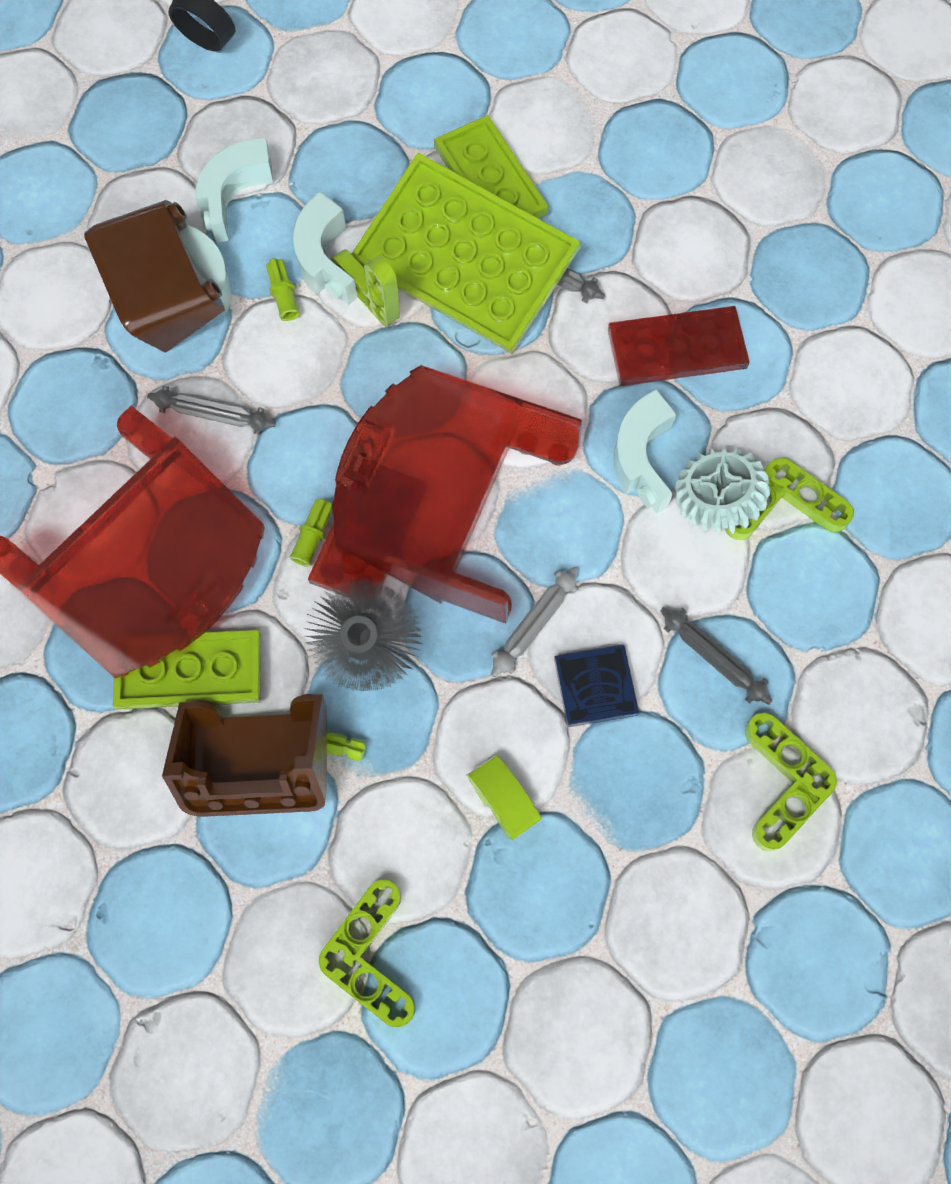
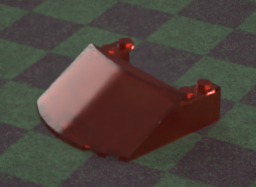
M420 365L409 371L410 376L395 386L393 383L385 390L386 395L374 407L370 406L347 441L337 469L334 501H332L334 533L337 546L440 604L445 601L506 624L512 610V602L509 595L499 588L455 572L509 448L519 451L524 455H531L551 462L553 465L560 466L569 463L576 456L580 446L582 420Z
M130 406L120 415L117 421V429L125 440L150 459L139 471L39 565L8 538L0 536V577L114 678L127 676L129 671L146 665L150 668L160 663V658L167 656L176 649H179V651L183 650L213 626L243 589L244 585L242 582L250 568L255 566L258 559L256 553L265 531L264 524L176 436L173 438L133 406Z

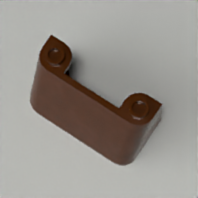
M168 200L95 224L84 232L89 250L121 324L133 337L164 353L225 311V307L220 299L222 292L219 286L212 279L206 280L198 274L182 239L180 231L186 228L185 219H187L185 211L177 202L171 203Z
M303 694L294 698L290 703V714L223 718L218 708L209 701L179 702L162 777L179 808L189 815L198 817L312 812L322 809L325 805L327 793V705L323 694Z

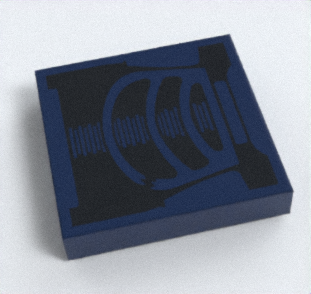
M625 645L554 656L567 728L638 716L639 710Z

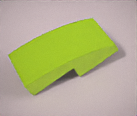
M498 755L492 756L466 774L483 805L490 807L508 839L514 840L542 820L518 780Z

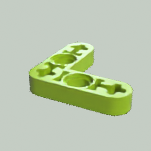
M346 249L331 258L334 264L355 279L357 297L382 325L386 327L400 318L396 275L384 257L377 256L365 264L364 268Z
M777 458L771 461L764 469L769 478L770 496L768 497L770 504L766 506L764 511H759L758 521L748 519L749 525L747 529L744 527L739 529L735 526L733 534L728 528L724 529L729 537L735 540L748 539L782 498L830 532L844 530L852 521L854 510L847 500L794 462L786 458ZM783 470L786 473L785 477L780 480L774 477L776 473ZM797 479L799 482L792 491L789 487ZM802 488L812 489L817 495V500L814 502L804 501L800 497L799 490ZM826 500V505L822 508L821 511L818 510L817 508L820 506L822 501ZM838 510L842 514L840 515V518H838L835 521L830 516L833 512Z
M759 713L753 716L746 724V739L792 782L752 829V838L757 847L771 852L783 847L833 793L837 786V778L835 772L776 717L768 713ZM755 723L759 726L764 723L770 727L767 733L773 740H776L779 736L784 740L776 745L772 751L769 746L774 741L766 735L761 738L756 735L758 727ZM790 746L798 751L800 759L797 765H788L782 760L781 750L783 747ZM809 761L812 766L806 770L813 776L823 775L825 779L822 784L826 788L822 786L817 789L813 788L811 784L814 779L810 774L804 772L799 776L796 772ZM794 797L802 802L804 813L801 817H792L786 812L785 802L788 798ZM779 819L786 823L775 833L778 841L774 839L769 842L765 841L763 837L766 832L762 828L763 825L769 828L775 825Z
M381 879L369 886L322 949L318 963L320 970L325 976L384 1023L391 1027H402L407 1025L415 1014L413 999L408 993L362 958L401 903V894L398 887L389 880ZM387 888L392 889L390 897L393 903L390 906L387 904L381 905L376 913L383 916V918L377 923L371 914L361 909L366 903L372 909L378 900L374 895L375 891L379 889L384 892ZM357 918H365L371 924L370 935L364 940H356L350 934V925ZM342 950L345 953L343 961L351 968L354 967L355 961L362 965L352 974L348 985L342 981L348 975L340 968H335L333 971L329 970L328 967L331 961L327 957L330 952L338 954ZM364 973L373 974L378 981L376 992L369 997L360 995L356 988L358 977ZM386 984L392 988V991L386 996L395 1002H398L401 998L406 1001L404 1009L408 1014L405 1018L397 1016L394 1020L388 1016L391 1009L383 1002L380 1003L379 1009L372 1005L382 995Z

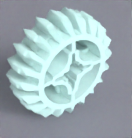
M725 446L722 452L716 453L711 447L709 455L704 456L698 452L696 462L687 460L686 470H679V480L675 484L677 506H679L684 519L689 518V522L693 527L701 524V529L704 533L711 527L715 528V532L718 535L721 533L722 528H728L733 534L736 525H741L747 529L749 525L748 519L758 521L759 511H764L767 506L766 499L770 496L768 475L764 471L761 461L755 462L751 453L743 456L740 448L730 453Z

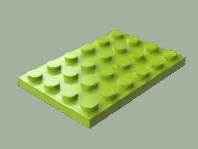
M418 152L351 254L363 268L365 264L377 256L384 257L394 270L399 290L513 354L581 248V243Z

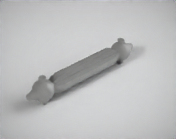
M576 567L563 572L557 570L554 573L556 585L546 589L508 638L504 651L498 652L495 650L492 652L491 656L494 658L491 675L493 677L505 672L512 674L515 671L513 667L514 658L523 655L563 603L565 592L571 591L575 593L577 591L575 577L578 569Z

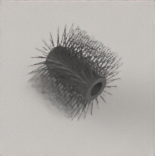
M366 578V596L365 585L363 592L361 590L360 596L361 585L359 579V596L354 584V588L352 585L350 593L349 591L347 593V599L345 597L346 593L344 594L340 590L338 596H334L332 601L324 600L331 608L315 602L335 618L314 609L315 611L342 626L318 617L315 618L341 629L312 622L308 623L337 631L304 628L309 631L331 634L311 636V638L317 640L311 642L318 646L313 649L317 653L327 656L326 658L328 659L321 662V665L325 666L328 663H332L326 670L331 671L328 674L329 676L334 678L339 670L340 672L342 671L340 676L338 677L337 675L334 679L337 682L339 680V686L346 672V675L348 673L349 676L346 687L349 690L351 687H354L357 691L359 678H361V691L362 689L366 691V687L368 691V686L370 690V673L372 685L374 683V686L375 683L377 686L379 678L382 683L384 677L388 681L386 685L390 684L393 679L390 681L388 677L392 676L393 672L395 673V679L397 678V671L400 674L406 675L407 673L395 662L403 668L412 669L395 655L408 662H415L386 646L410 655L413 654L387 643L415 650L419 649L391 641L423 644L411 639H402L404 637H422L416 633H409L415 632L411 624H413L416 631H421V629L408 619L410 617L407 615L413 611L410 610L405 613V610L402 609V595L396 594L393 598L395 590L393 591V589L391 590L385 586L382 596L384 594L385 597L387 591L392 594L389 595L387 600L385 598L383 601V599L381 600L382 596L380 597L383 587L377 584V588L371 585L369 596L370 583L368 585V580L366 583ZM389 602H390V604L392 603V605L394 604V606H393L392 608H391V606L389 607V605H388ZM368 628L370 631L369 640L362 645L360 641L361 633Z

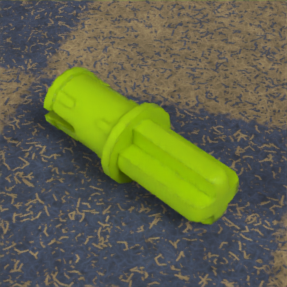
M272 258L266 264L271 283L269 291L276 300L280 319L282 321H292L300 315L293 294L295 286L289 280L284 261Z
M324 499L314 501L305 524L299 527L301 533L289 556L290 560L305 567L311 565V560L319 542L325 539L323 532L334 509L332 503Z

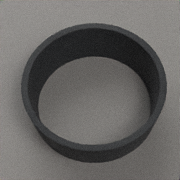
M173 0L168 10L170 20L174 26L190 41L209 51H220L236 32L231 17L214 0ZM188 12L203 20L213 31L197 22Z

